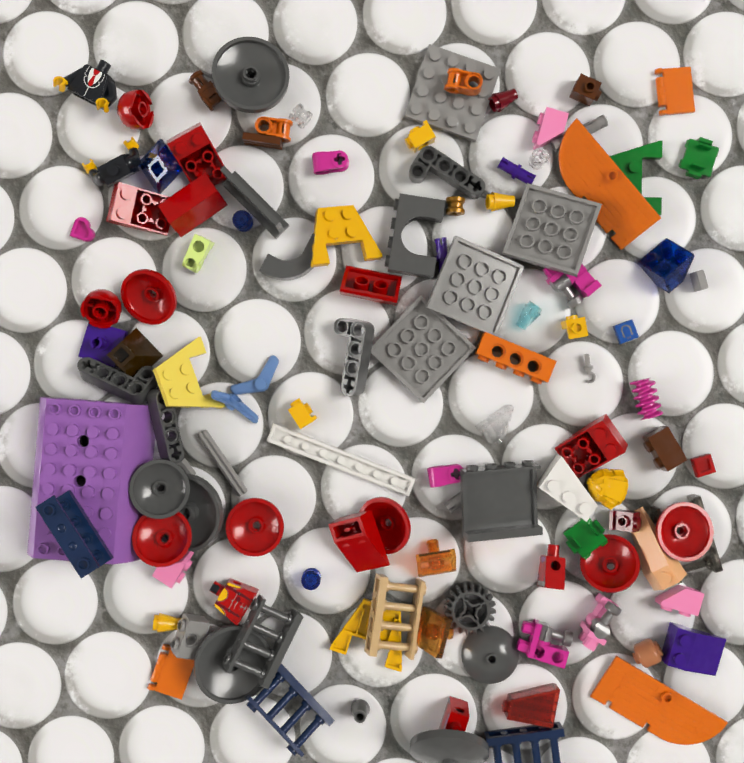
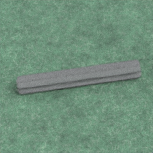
M207 430L200 432L198 438L238 496L245 494L247 488Z

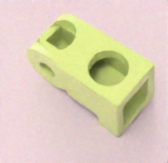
M194 234L182 266L198 273L214 242Z

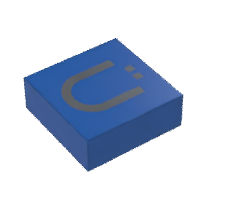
M633 320L613 326L619 344L639 337Z

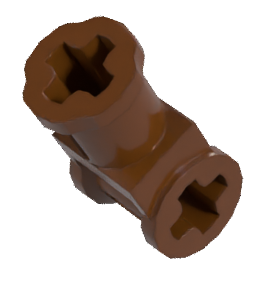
M201 70L196 71L190 76L189 83L197 88L200 98L212 112L214 110L213 107L223 101L217 94L213 83L206 80Z

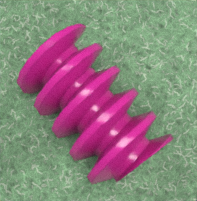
M650 378L630 382V385L636 386L631 391L638 393L633 399L640 401L635 407L642 408L637 415H644L640 420L658 417L663 414V411L656 410L661 407V403H655L659 396L653 395L657 392V388H651V386L656 382L649 380Z

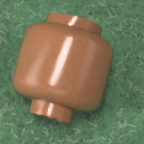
M649 638L634 645L635 652L632 653L636 663H641L645 668L660 663L662 660L661 656L664 655L658 642Z

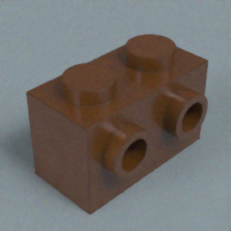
M660 426L642 437L645 441L643 445L649 453H652L654 457L653 462L658 469L668 472L688 460L668 426Z

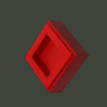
M708 453L690 459L695 477L699 478L716 472L711 454Z

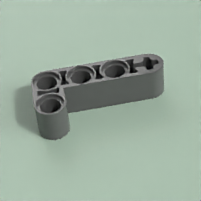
M432 146L423 147L409 169V179L413 183H421L428 173L432 172L469 198L478 199L485 190V182L481 178ZM429 153L433 156V159L425 160L423 155ZM446 164L449 170L442 171L439 165ZM419 169L423 174L415 176L412 171ZM461 174L464 176L465 180L459 182L456 180L455 176ZM478 186V190L476 192L473 191V187Z
M339 318L334 322V331L338 335L349 337L341 391L346 396L360 395L365 390L374 338V326L367 321ZM362 326L364 328L363 334L361 333Z
M84 357L77 363L81 378L84 381L132 404H144L147 401L148 392L155 389L158 385L153 372L154 368L151 366L142 367L134 377H131L90 357Z
M158 387L148 392L147 403L159 456L161 459L179 463L184 457V450L174 407H166Z

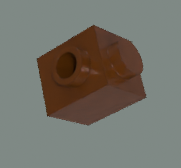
M581 73L569 98L590 106L593 101H598L602 93L599 90L602 82Z

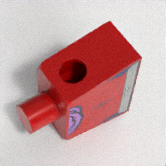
M548 544L547 556L541 555L537 586L564 590L566 559L559 557L560 545Z
M449 696L439 729L465 731L469 721L468 702Z

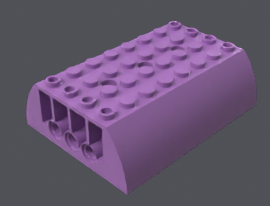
M40 397L27 554L30 557L69 561L35 507L53 495L57 498L71 490L114 557L105 564H121L140 560L132 545V533L137 521L143 514L134 507L130 499L129 485L135 471L154 458L155 434L148 405ZM83 435L89 439V444L86 447L80 444V438ZM79 475H82L86 480L84 486H79L76 482Z

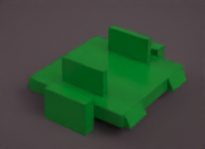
M702 137L697 140L689 139L686 141V150L678 166L680 169L687 170L686 176L699 179L702 176L711 177L713 166L719 153V148L712 146L713 141Z
M590 518L587 522L580 519L577 524L563 532L564 536L568 539L566 545L574 555L579 553L585 560L598 547H603L608 543V539L603 535L605 529L597 520L592 521Z

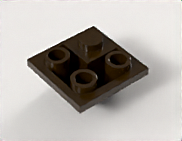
M137 328L107 354L123 372L131 377H134L142 367H152L163 357Z

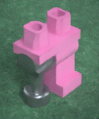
M598 593L595 597L598 604L593 612L586 616L585 622L582 620L580 623V627L583 630L578 636L583 642L582 644L593 652L599 643L603 646L606 644L607 640L605 638L607 635H610L608 625L613 616H618L622 611L615 602L601 593Z

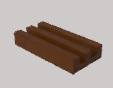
M243 132L242 140L245 145L278 150L283 148L281 137Z

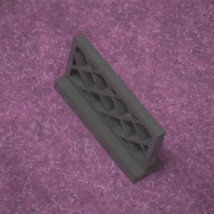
M225 166L220 169L226 178L222 183L223 187L277 239L289 227V224L236 171L231 173Z

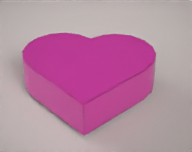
M79 217L73 224L70 236L90 242L95 238V232L90 228L89 220Z

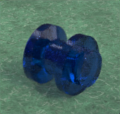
M239 210L234 213L232 222L239 231L247 232L253 227V218L247 211Z
M315 568L306 569L301 578L302 586L307 590L316 589L320 585L321 573Z

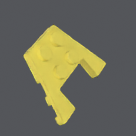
M201 337L196 338L153 369L166 407L216 409L226 407L224 403L213 400L211 393L202 395L189 358L206 353Z

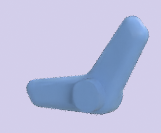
M272 355L256 379L232 385L230 387L231 392L234 395L266 391L278 366V358Z
M216 390L211 392L213 400L224 403L232 411L236 409L253 423L258 422V415L245 405L237 395Z

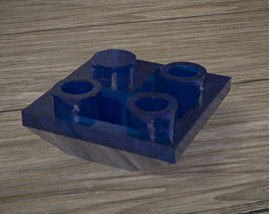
M159 139L141 159L139 165L158 194H161L183 171L163 139Z
M666 238L639 260L638 264L655 285L670 293L684 281L694 259V254Z

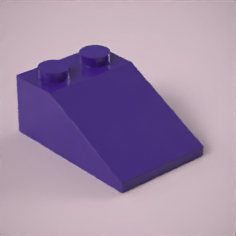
M670 622L662 648L664 654L661 656L662 661L668 666L684 671L716 676L726 639Z

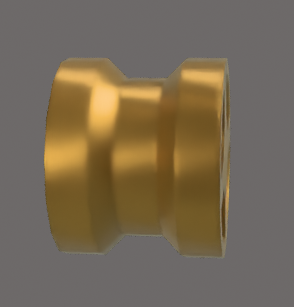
M451 196L446 198L448 208L445 214L452 216L465 214L463 209L464 197Z

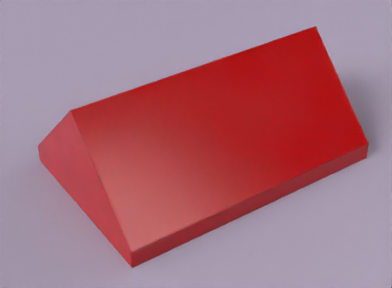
M204 173L160 203L158 207L180 237H183L228 204L207 174Z
M346 265L340 294L396 306L402 276Z

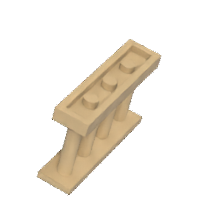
M376 573L364 651L373 657H377V652L380 649L405 651L404 655L410 660H414V656L418 651L417 636L423 596H425L427 590L425 581L416 578L415 585L393 583L384 574ZM389 590L413 593L412 604L387 602L386 592ZM386 610L411 612L409 624L384 621L383 612ZM383 629L407 631L406 643L381 641L380 632Z

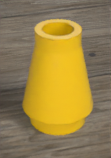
M491 192V194L486 195V209L496 211L514 207L515 197L514 195Z
M159 613V615L154 614L152 630L157 631V633L177 630V624L181 618Z

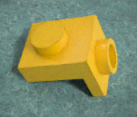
M577 315L566 317V320L561 322L562 330L567 329L568 339L588 336L585 317L578 318Z

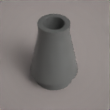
M359 699L352 703L351 713L357 723L364 722L369 714L370 707L365 700Z

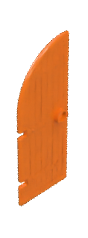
M576 118L565 132L560 144L558 159L561 176L574 196L579 198L585 196L587 200L602 204L596 222L606 233L613 229L616 234L611 239L622 250L660 220L661 217L578 118Z
M615 656L590 697L603 705L608 700L611 701L610 709L642 728L646 723L650 724L647 731L674 744L693 745L705 742L719 734L728 724L726 720L618 656Z

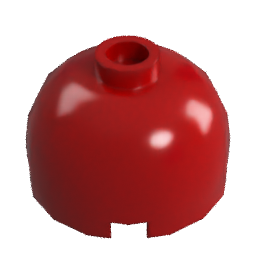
M131 90L120 97L117 114L125 126L130 129L144 130L150 128L154 120V111L150 112V105L153 104L149 95L144 90Z
M97 289L90 292L84 298L80 311L82 317H86L89 320L90 325L97 328H110L111 325L118 322L122 306L119 298L113 292L106 289Z

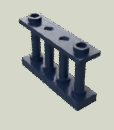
M71 490L57 498L53 495L35 507L80 578L85 577L114 558Z
M280 664L269 689L264 688L254 699L249 695L245 697L249 701L246 705L254 713L258 711L289 744L286 748L294 756L298 754L303 757L304 753L299 748L320 725L325 723L330 726L335 721L283 664ZM285 681L290 686L288 688L289 691L266 714L259 705L280 682L283 683ZM299 695L303 700L301 702L302 705L280 728L272 719L294 696ZM312 709L316 714L314 721L293 742L286 733L307 710L310 711Z
M560 722L484 731L485 741L489 747L493 748L495 763H502L500 747L505 744L512 745L514 763H522L519 744L527 741L531 742L533 763H541L539 741L542 739L550 740L553 763H561L558 739L559 737H565Z

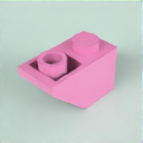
M546 107L543 113L540 112L537 124L540 126L538 131L534 132L532 138L534 150L540 149L563 134L569 113Z
M188 551L179 562L171 566L157 567L152 576L172 589L176 582L180 584L186 573L184 571L187 572L193 561L190 559L194 552Z
M679 584L657 596L655 602L660 604V608L672 612V609L679 611V614L690 617L691 614L698 616L704 593Z

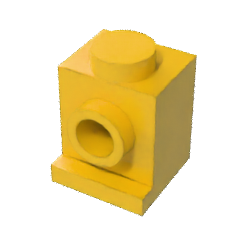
M425 120L422 127L417 126L411 129L408 137L404 139L409 149L412 148L414 153H416L423 147L434 143L436 136L427 120Z
M300 398L290 404L291 408L288 411L300 429L317 419L316 415L312 417L311 413L313 411L309 404H304Z

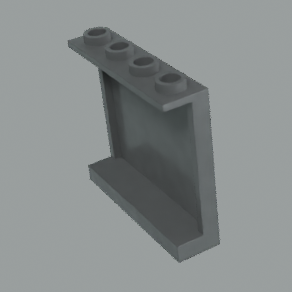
M524 460L522 464L504 462L503 465L497 466L495 463L485 464V467L467 465L465 469H460L463 538L467 542L543 535V527L538 525L536 469H541V466L535 464L532 460Z

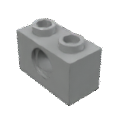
M183 613L182 618L177 624L175 638L171 641V651L176 658L194 660L197 649L206 638L211 624L204 616Z

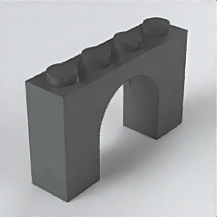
M401 193L399 199H395L393 210H397L396 218L392 217L390 228L394 229L393 237L389 236L387 247L391 248V253L386 255L385 267H388V272L433 279L436 257L417 255L408 251L402 242L401 233L405 226L412 221L424 220L441 223L446 200Z

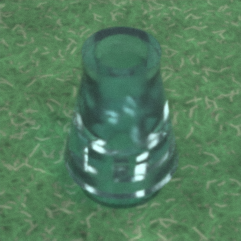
M529 301L528 304L524 305L516 325L526 330L541 315L542 309Z

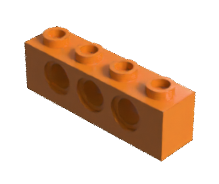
M487 332L482 333L474 353L478 355L477 359L488 363L489 360L495 362L496 367L506 370V368L514 370L513 374L524 377V375L531 377L530 381L540 385L542 382L548 383L557 362ZM494 347L500 348L501 355L499 357L493 356L492 349ZM512 354H516L519 358L516 365L510 362ZM530 361H533L536 364V370L534 372H531L528 369V363Z

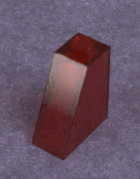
M550 683L508 693L507 699L502 704V712H504L507 720L553 728L560 689L557 684Z

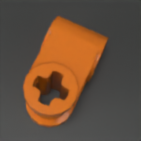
M458 68L448 69L447 73L449 76L447 84L444 86L445 91L469 96H476L480 93L483 79L479 73L464 71ZM476 82L478 86L471 87L469 83Z
M265 116L259 117L256 120L255 128L257 134L281 137L284 143L291 141L289 137L290 127L293 125L291 120ZM266 124L269 126L267 131L259 129L261 125Z

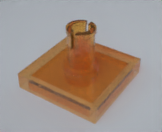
M437 539L428 540L426 542L428 553L416 555L418 576L424 577L455 572V549L440 551Z
M423 606L417 636L418 647L433 657L442 659L447 639L450 640L454 636V630L450 627L452 620L430 607Z

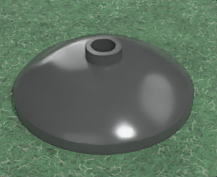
M165 459L149 461L140 466L133 474L129 485L130 499L134 507L147 517L154 519L171 517L185 506L189 498L190 482L188 476L178 464ZM157 485H164V490L159 491Z
M492 625L490 627L483 626L484 632L477 629V635H474L472 631L466 637L462 645L461 658L465 670L472 678L481 683L495 684L504 681L514 672L519 660V651L516 648L517 644L514 638L506 630ZM490 656L495 657L494 661H489L488 659Z

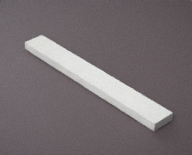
M273 423L267 438V442L406 496L410 495L416 479Z

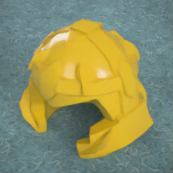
M599 469L587 480L590 496L608 509L612 510L624 501L628 490V479L625 477L623 470Z

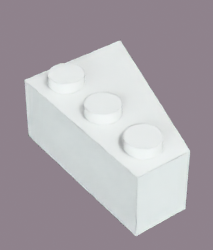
M556 455L538 480L537 487L587 522L598 505L563 457Z

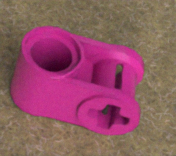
M322 151L312 154L313 172L316 175L343 172L349 167L348 156L343 151ZM339 158L343 159L341 165H338Z
M458 464L427 468L430 487H441L447 484L459 483L460 474H458V478H455L451 473L454 472L455 468L460 472V469H463V467Z

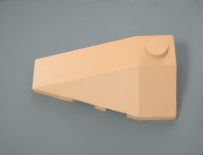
M643 506L635 511L640 512L642 524L639 531L631 532L639 555L642 572L654 591L664 590L679 583L687 573L678 560L669 557L663 552L657 541L656 526Z

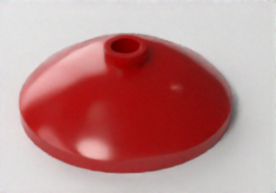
M139 269L130 273L122 283V302L126 310L138 321L156 325L167 321L174 314L177 305L175 290L171 283L160 273L149 269Z
M375 497L370 499L361 507L359 512L372 511L386 554L398 552L407 544L410 538L411 525L407 513L400 504L390 498Z
M249 498L239 502L232 508L226 520V535L230 544L238 552L247 556H262L271 552L281 541L284 532V521L280 511L273 503L262 498ZM258 522L260 527L255 528L253 523Z
M674 503L668 506L658 518L656 524L658 544L666 555L682 562L697 560L709 550L713 541L714 528L707 512L694 503Z
M180 512L164 519H154L143 515L137 521L132 533V545L136 555L143 562L154 567H167L179 562L187 554L192 542L191 526L186 517ZM164 535L168 536V540L166 542H162V537Z
M605 534L604 536L608 539V543L590 553L591 556L586 560L580 557V568L584 578L592 587L606 593H617L626 590L636 581L640 572V559L635 547L628 540L617 535ZM614 564V568L608 569L607 565Z

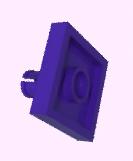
M88 323L78 357H90L103 364L117 368V365L107 354L127 336L128 331L115 327L97 328Z

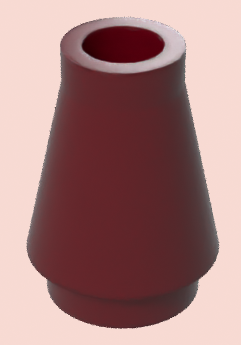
M515 89L493 93L488 98L490 101L489 106L493 112H501L518 99V94Z

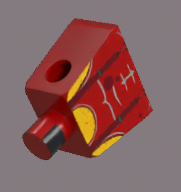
M230 578L225 586L215 581L209 591L219 596L214 606L238 626L259 589Z

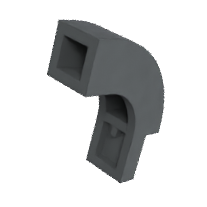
M312 234L303 253L296 259L285 261L267 254L259 271L270 278L282 281L303 277L314 268L311 267V260L313 257L312 245L314 244L315 234Z

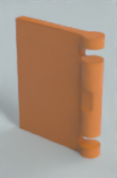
M691 67L655 69V75H663V77L656 78L658 107H666V110L659 111V116L694 113L695 105Z
M163 644L162 649L169 651V653L160 652L150 679L152 682H157V686L149 683L147 688L182 700L194 667V660L176 658L171 651V646Z

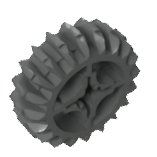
M464 582L462 589L458 585L455 586L456 593L450 590V594L453 597L446 596L445 599L449 603L444 604V608L448 609L444 614L448 617L447 622L453 623L452 628H458L460 634L465 629L466 635L470 634V630L473 631L474 635H477V629L484 632V625L490 627L488 620L494 621V617L490 614L496 613V610L491 608L496 603L495 601H490L493 598L492 594H487L488 589H482L481 584L474 588L473 582H470L469 587ZM473 594L481 598L470 600L466 595ZM461 598L463 602L462 606L458 609V612L455 613V605L457 601ZM465 602H467L468 605H470L473 608L472 611L474 615L469 610H467V605ZM485 604L484 613L478 618L477 613L482 608V605ZM469 617L474 622H463L460 618Z

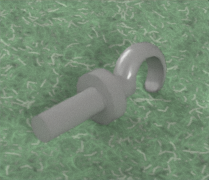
M584 354L586 366L583 368L587 374L593 376L592 380H586V382L592 383L596 378L595 374L591 372L593 365H590L589 354Z

